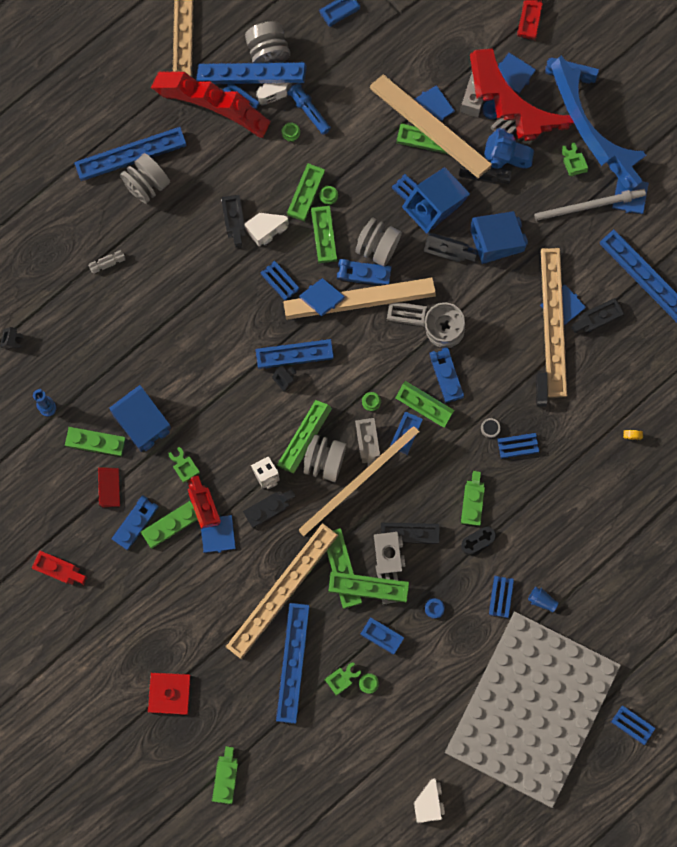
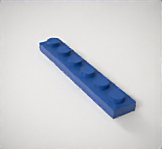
M305 63L199 64L196 81L212 82L213 84L304 83L307 66Z
M178 127L74 163L80 180L84 181L134 164V161L144 153L152 158L185 147L186 142L181 128Z
M612 230L599 244L677 323V293L615 230Z
M293 603L289 605L276 722L296 724L309 605Z

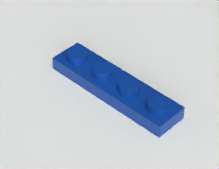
M331 339L255 349L258 369L333 359Z

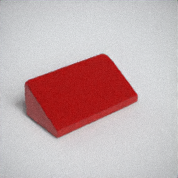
M99 467V506L101 508L120 507L119 468Z

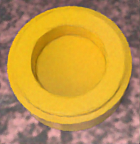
M625 430L623 438L641 440L643 438V431Z

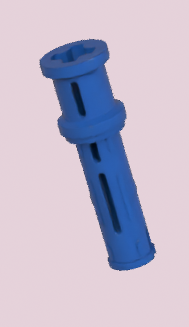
M300 83L295 84L287 91L288 96L295 100L298 108L303 109L321 134H326L331 127L311 103V97L302 90V85ZM311 112L315 114V116L319 119L320 123L316 120V118L313 116Z
M41 389L35 390L33 398L37 402V409L43 416H52L56 411L55 403Z

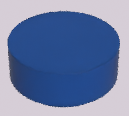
M493 99L486 101L483 106V114L488 119L497 118L495 101Z
M431 599L425 605V613L432 619L440 618L444 613V604L439 599Z

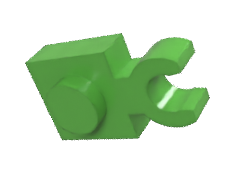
M572 143L571 151L567 150L565 146L562 148V154L565 156L563 162L570 177L588 171V166L582 153L576 154L577 146L575 143Z
M178 447L180 455L174 457L170 452L169 457L173 462H177L173 468L182 482L186 483L191 477L197 476L200 472L190 457L184 459V452Z
M354 662L347 666L345 672L339 668L325 679L336 696L352 685L349 680L350 678L360 676V671L355 674L350 671L355 665Z

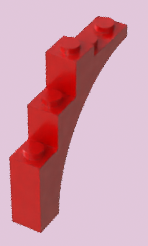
M493 48L475 50L470 54L476 99L483 98V101L494 99L497 119L504 118V121L515 119L518 139L524 138L525 141H532L541 132L551 131L552 128L566 130L570 128V125L574 124L570 115L545 112L519 97L502 76Z
M185 71L158 72L151 86L154 91L164 98L179 99L210 109L240 124L258 137L264 136L271 122L250 106V101L239 92H224L212 82H197Z

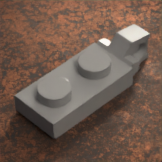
M374 418L355 421L362 463H367V466L380 456Z

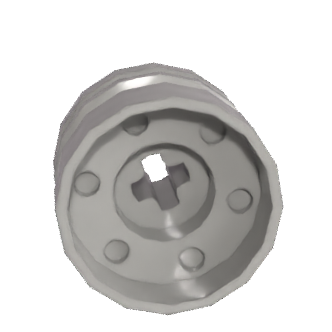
M264 22L253 26L245 33L248 48L251 49L250 55L253 63H283L290 57L288 44L284 40L285 34L282 24L279 22Z
M144 153L134 161L138 170L129 166L127 168L129 174L123 171L120 176L127 189L136 198L147 204L150 201L148 195L152 198L156 196L152 187L161 191L170 183V180L160 166Z
M372 217L358 238L355 252L361 255L365 249V258H368L374 252L373 262L385 267L398 245L402 232L390 226L384 233L382 232L384 223L380 222L376 227L377 219Z
M445 302L438 303L430 308L425 317L426 335L430 342L436 347L452 348L463 339L465 333L464 315L457 306ZM447 324L449 329L442 331V326L445 327Z
M314 435L311 443L308 445L304 458V474L309 475L311 468L314 467L313 476L316 477L320 469L324 470L323 479L336 482L347 443L334 440L329 448L327 447L326 437L323 438L321 445H319L320 436Z

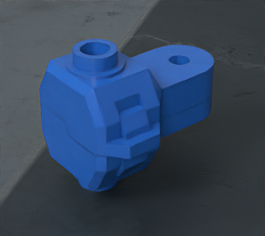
M498 128L488 137L484 158L492 164L491 167L501 168L506 163L520 168H529L532 166L534 150L528 146L516 143L513 134L508 133L503 128Z

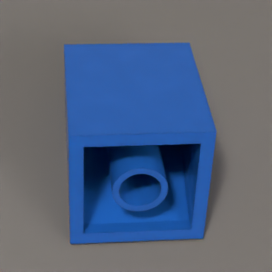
M444 167L418 184L402 208L427 234L460 207L470 193Z
M514 211L472 218L470 232L478 250L481 264L525 251L526 244H528L525 233H521V220L519 216L516 217Z
M141 385L109 408L113 417L140 451L150 449L154 445V441L158 438L163 439L170 433V424Z

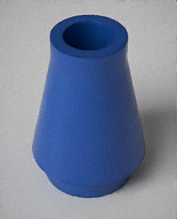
M537 587L532 590L528 598L532 605L551 612L555 611L559 603L545 590Z

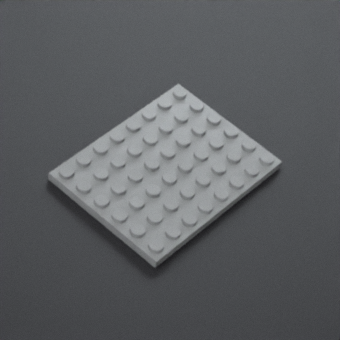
M514 611L445 753L552 808L619 670L620 664Z

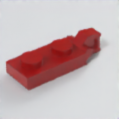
M524 0L517 37L536 39L542 0Z
M199 476L191 477L188 481V493L201 529L219 525L221 521L209 488L201 484Z
M39 551L32 566L33 570L66 584L73 585L74 581L84 585L87 579L86 576L78 573L79 568L42 551Z

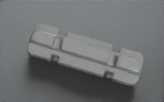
M119 250L114 255L110 254L99 259L98 262L90 263L89 268L95 274L100 271L99 269L104 270L115 265L116 262L124 261V253L122 250Z

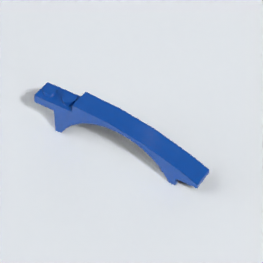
M560 56L551 67L566 108L580 135L602 166L607 162L610 169L620 179L622 185L629 191L633 190L642 182V179L632 166L643 159L646 154L643 151L619 147L605 139L595 130L587 119L579 99L578 84L581 70L578 67L572 70L565 59Z

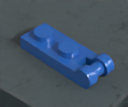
M550 58L547 61L545 72L548 75H554L551 65L557 60L556 58ZM566 61L572 70L577 67L581 70L579 79L582 82L595 83L599 69Z
M345 259L339 260L338 280L381 286L389 285L391 266L383 267L381 265L352 262ZM347 269H353L352 274H348Z
M448 347L443 348L439 352H430L429 356L445 403L464 398ZM444 358L446 363L439 365L438 360Z
M142 495L111 539L128 551L156 513L159 506L155 503L152 504L148 501L147 497ZM143 507L148 510L145 515L140 512Z

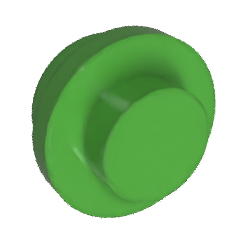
M288 123L282 128V136L287 141H295L300 136V129L296 124Z
M332 186L322 188L319 194L320 200L327 205L335 203L338 199L337 190Z
M374 392L366 393L362 398L363 407L367 411L377 410L381 405L380 396Z
M365 674L361 677L359 686L364 693L371 694L378 689L379 681L375 675Z

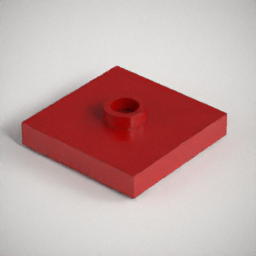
M151 673L148 713L188 715L191 675Z

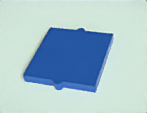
M510 53L498 65L502 76L517 94L521 92L526 84H529V79L536 70Z
M437 86L422 92V95L414 99L440 122L445 117L454 113L453 108Z
M619 178L615 195L627 191V188L622 185ZM641 182L630 192L645 189L647 195L649 183ZM646 196L632 199L630 202L624 203L621 201L613 203L612 208L623 210L626 213L643 214Z
M323 278L313 286L310 285L309 289L299 296L300 299L321 316L331 309H335V306L345 299L344 295Z
M564 285L562 286L563 320L564 325H566L586 307L577 298V294H573Z
M232 515L219 517L221 523L217 526L201 529L204 553L216 551L221 553L224 550L236 549Z

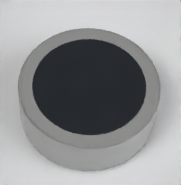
M488 418L483 421L481 432L487 438H494L500 432V424L496 419Z

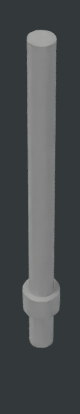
M645 189L632 192L627 190L618 195L535 213V220L538 221L621 201L624 203L630 202L632 199L646 196Z

